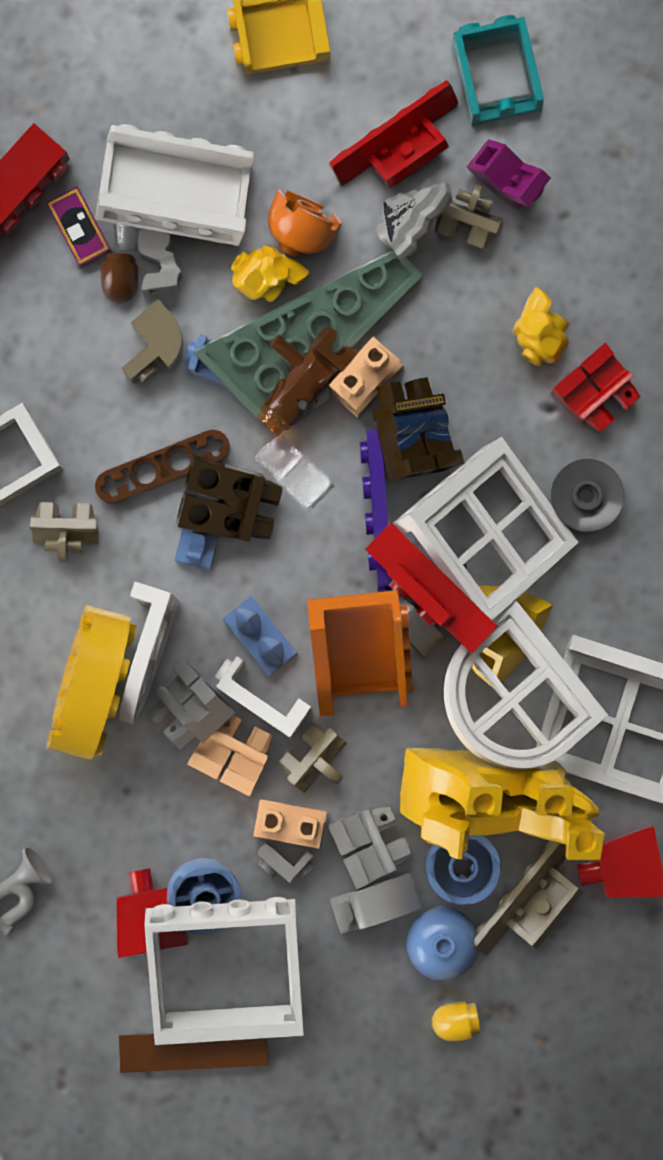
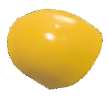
M466 1001L440 1006L432 1017L434 1032L446 1041L471 1040V1034L480 1033L475 1003L466 1004Z

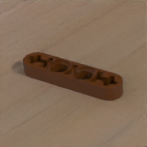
M213 429L202 432L102 472L96 479L95 491L99 498L106 503H120L186 477L190 463L184 470L173 469L169 463V458L173 452L183 450L189 454L191 461L192 454L195 455L189 445L197 443V449L200 450L208 446L207 439L214 437L216 442L223 441L224 446L219 448L220 454L213 457L211 452H206L200 456L221 463L229 455V440L224 433ZM145 463L151 464L156 469L155 479L147 484L140 483L135 476L138 466ZM129 469L130 480L136 489L129 491L128 484L117 488L118 495L112 497L109 492H102V488L107 485V478L112 477L115 482L124 480L126 478L122 472Z

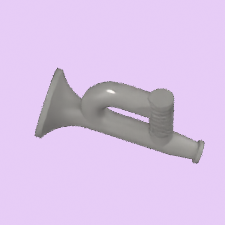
M28 847L22 851V862L18 870L0 883V901L11 894H16L20 898L17 906L2 916L0 914V933L2 932L4 936L9 933L16 923L28 916L33 910L35 898L28 884L39 883L48 886L52 883L47 867L40 857Z

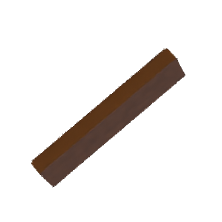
M154 1033L119 1035L120 1073L268 1066L267 1038L155 1045Z

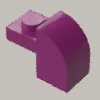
M490 139L485 142L466 166L488 189L518 209L523 205L529 207L532 202L536 201L542 195L545 185L551 179L543 169L524 163L506 144Z

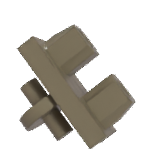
M476 184L473 193L462 189L458 190L455 199L468 203V206L452 201L448 208L437 217L435 232L448 237H454L459 221L473 225L467 243L485 249L493 233L497 234L502 218L475 209L477 206L490 211L493 200L480 196L483 186Z
M40 502L36 517H30V530H32L33 542L45 543V551H58L59 562H67L69 551L82 552V544H99L97 519H94L91 504L77 503L73 505L72 518H59L58 504Z

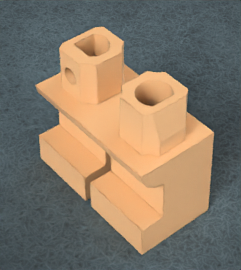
M372 337L344 370L329 384L331 396L358 419L377 399L378 391L375 388L391 383L404 367L399 363L400 359L377 339Z
M233 715L204 743L200 741L187 765L217 780L232 751H235L220 782L250 797L269 756L266 755V752L269 749L272 735L254 727L246 744L233 738L242 719Z
M260 799L253 836L320 849L328 811Z

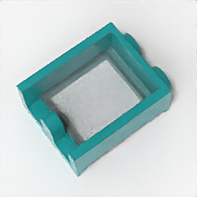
M506 15L495 19L492 24L480 26L479 23H469L461 26L459 31L453 33V46L468 105L471 126L542 111L544 97L525 16L515 18L514 15Z

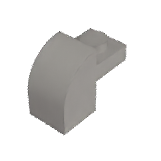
M411 873L383 880L368 887L329 899L340 934L378 925L422 908Z

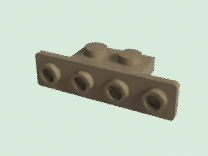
M548 840L544 848L545 852L536 863H531L524 870L521 881L515 889L509 891L501 898L498 910L494 915L479 925L476 930L477 935L474 938L475 948L488 955L508 929L511 928L537 950L583 893L557 871L566 859L565 844Z

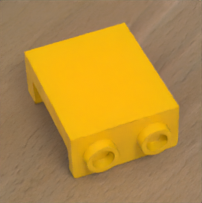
M233 0L234 7L227 8L230 30L238 29L240 42L233 43L236 65L244 64L245 75L331 61L322 0Z

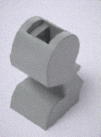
M141 228L137 242L142 259L161 266V270L158 273H147L143 279L141 288L143 296L179 291L182 273L177 265L174 253L169 252L172 246L170 234Z

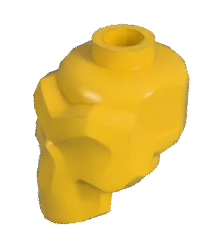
M264 245L261 249L252 250L248 254L245 252L240 253L231 266V270L234 271L232 285L251 300H258L263 297L268 302H272L280 295L286 285V280L294 285H298L305 280L310 272L298 261L288 258L274 247Z
M537 287L534 288L527 299L521 318L514 325L513 334L517 337L519 346L524 350L521 356L530 363L540 366L542 362L553 364L560 359L569 343L568 337L565 334L569 323L558 314L549 310L552 304L551 299L543 290Z

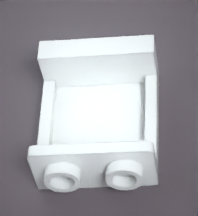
M237 656L233 662L226 659L215 675V678L220 680L216 687L292 738L312 707L298 699L285 717L235 682L236 676L245 665L241 658Z

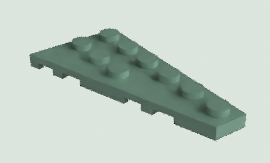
M391 250L192 352L270 430L279 419L264 404L270 397L278 380L285 379L291 371L288 368L290 363L270 346L272 340L280 334L304 356L310 349V343L325 327H330L337 332L336 338L331 343V350L334 354L343 346L352 347L423 275L406 257L401 259L394 250Z

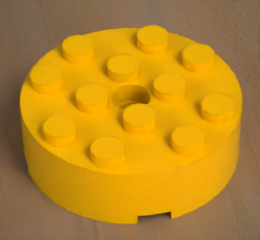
M86 605L80 619L77 636L73 640L58 693L51 727L55 728V730H50L47 749L92 760L94 754L102 755L107 738V733L103 732L106 720L115 718L120 696L114 695L117 683L125 681L130 660L124 658L126 647L132 645L137 624L131 623V616Z

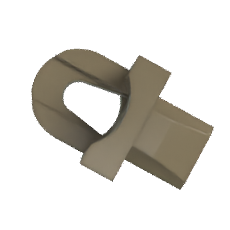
M312 723L302 736V739L312 747L308 754L302 758L295 751L290 750L279 761L280 766L288 775L286 779L303 793L307 791L321 773L336 785L344 777L330 765V762L347 743L330 728L325 730Z

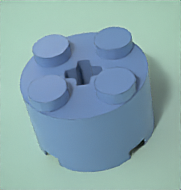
M469 835L468 849L462 858L463 861L468 858L472 861L468 866L471 872L467 876L463 873L454 874L453 871L457 867L454 863L456 858L451 857L448 850L440 846L431 845L425 860V872L429 884L442 899L459 905L475 904L484 900L495 889L500 876V859L496 848L486 837L482 835Z

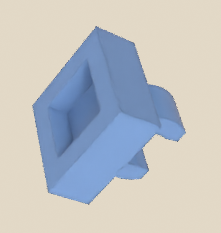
M183 528L175 561L211 570L219 535Z

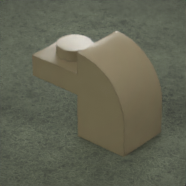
M158 299L130 322L134 330L148 345L121 368L133 384L139 379L142 383L150 379L159 370L157 364L160 361L171 372L182 356L183 337L179 325L173 315Z

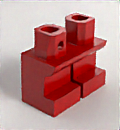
M606 342L551 391V394L580 424L586 421L598 433H601L615 420L603 406L607 400L613 397L623 410L626 411L641 397L635 386L630 382L633 375L620 364L614 356L615 353Z

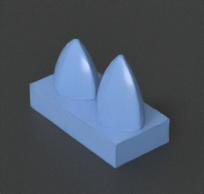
M252 596L223 618L268 676L297 654Z

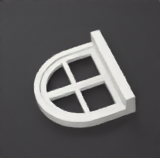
M134 582L130 596L141 605L150 607L132 662L119 713V721L133 726L137 723L149 696L180 603L172 593L138 582Z
M514 600L493 619L499 627L473 654L463 644L457 649L450 661L445 676L444 702L448 719L455 734L475 756L497 767L526 770L545 765L561 757L606 718L608 714L520 604ZM505 631L536 668L535 671L510 692H508L479 656L485 648ZM473 663L502 698L476 722H473L465 697L466 679ZM544 680L575 717L549 741L518 704ZM512 710L540 746L528 750L509 749L494 743L483 733L508 711Z

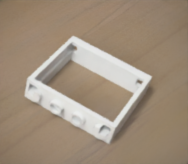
M273 897L266 901L256 902L238 899L225 904L197 902L191 906L173 907L169 904H161L154 908H146L145 937L155 1045L304 1036L295 899L286 900L282 897ZM285 924L291 1005L166 1013L159 932Z

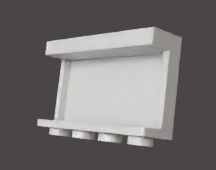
M129 124L112 125L106 143L95 220L239 246L245 232L246 219L244 214L250 170L255 153L247 151L239 145L220 146L210 144L208 140L202 138H192L189 140L175 137L166 131L152 133L139 130L137 127Z

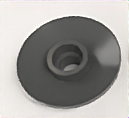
M580 459L569 463L557 474L551 488V503L558 518L568 527L582 532H593L607 527L617 518L624 502V488L618 474L606 463L595 459ZM589 490L593 495L592 502H582L580 500V492Z

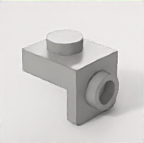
M268 842L256 853L261 857L257 864L273 878L280 874L288 883L294 877L301 881L314 867V864L309 861L314 856L310 850L295 865Z

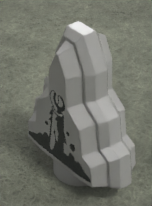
M446 182L430 185L419 192L413 190L408 194L399 193L395 197L382 202L383 221L377 225L376 231L380 240L387 247L393 249L399 258L404 259L406 256H411L418 249L420 241L430 232L434 219L448 208L453 200L450 185Z

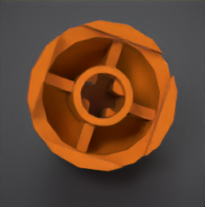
M281 189L277 190L268 212V227L271 234L280 241L278 248L295 257L298 256L299 252L313 254L327 248L336 237L342 225V220L333 212L329 218L323 215L321 211L323 206L289 190L284 195Z

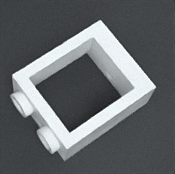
M23 403L0 415V430L16 421L42 465L1 489L0 506L63 469Z

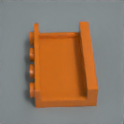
M398 590L308 599L310 635L320 717L334 715L333 697L397 691L400 707H406L407 693H413L411 646L408 628L407 605L399 604Z

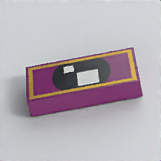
M78 186L46 202L79 268L112 252Z

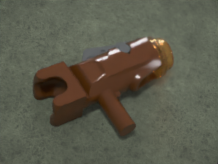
M330 327L322 329L310 343V349L304 356L280 334L270 343V346L290 363L288 368L291 370L285 379L278 380L266 403L261 405L260 414L256 417L275 435L279 436L284 430L288 432L293 425H296L329 400L328 383L338 371H343L355 357L357 350L353 347L343 346L337 353L334 354L332 352L331 343L337 336V332Z

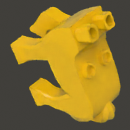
M407 748L405 750V765L400 789V813L412 822L422 826L421 838L448 850L451 857L456 859L463 858L468 849L469 835H496L520 831L530 836L565 844L567 860H600L605 833L589 820L600 816L599 808L585 794L571 785L570 781L566 779V770L557 761L554 760L532 769L512 770L491 765L475 756L470 750H446L440 748Z

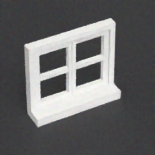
M502 437L478 450L465 461V464L459 466L392 523L403 534L412 531L436 566L491 620L495 619L578 544V541L568 527L558 518L552 505ZM500 470L522 503L496 524L473 491L496 471ZM461 502L485 535L457 558L434 525ZM528 509L550 541L524 563L501 531ZM490 541L513 575L486 597L463 564Z
M576 635L570 636L563 659L577 677L582 664L626 678L627 681L615 718L607 716L602 720V722L613 726L601 764L564 753L555 761L560 763L568 774L663 804V772L660 782L657 783L614 769L626 729L663 741V733L628 722L640 683L663 690V663ZM554 691L541 728V733L548 741L560 732L566 711H569Z

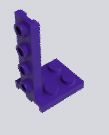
M372 429L366 430V441L360 442L361 463H368L369 477H362L364 499H371L372 508L371 513H365L366 535L374 534L375 539L388 525L383 453L378 431ZM368 553L369 571L376 570L377 591H394L389 586L393 580L386 574L388 571Z

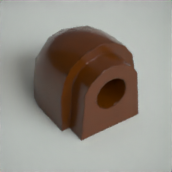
M109 253L107 254V262L101 263L102 291L106 298L115 303H125L131 300L138 288L139 267L136 265V259L130 254Z

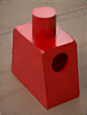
M644 826L604 841L600 860L577 864L580 885L602 883L603 893L607 898L663 897V870L654 826Z
M150 868L128 872L132 894L117 897L118 958L147 953L145 937L146 908L167 904V887L154 889ZM186 930L159 932L160 950L189 944Z

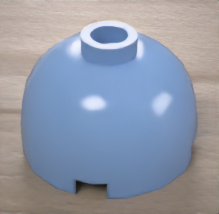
M197 858L184 863L173 873L167 886V904L173 907L191 906L197 902L225 904L233 900L242 899V893L235 875L222 862L211 858ZM224 928L188 930V932L193 934H212Z
M434 907L424 911L413 920L406 936V950L411 964L420 974L432 980L449 981L461 977L473 966L479 952L474 946V938L477 935L476 928L464 913L451 907Z

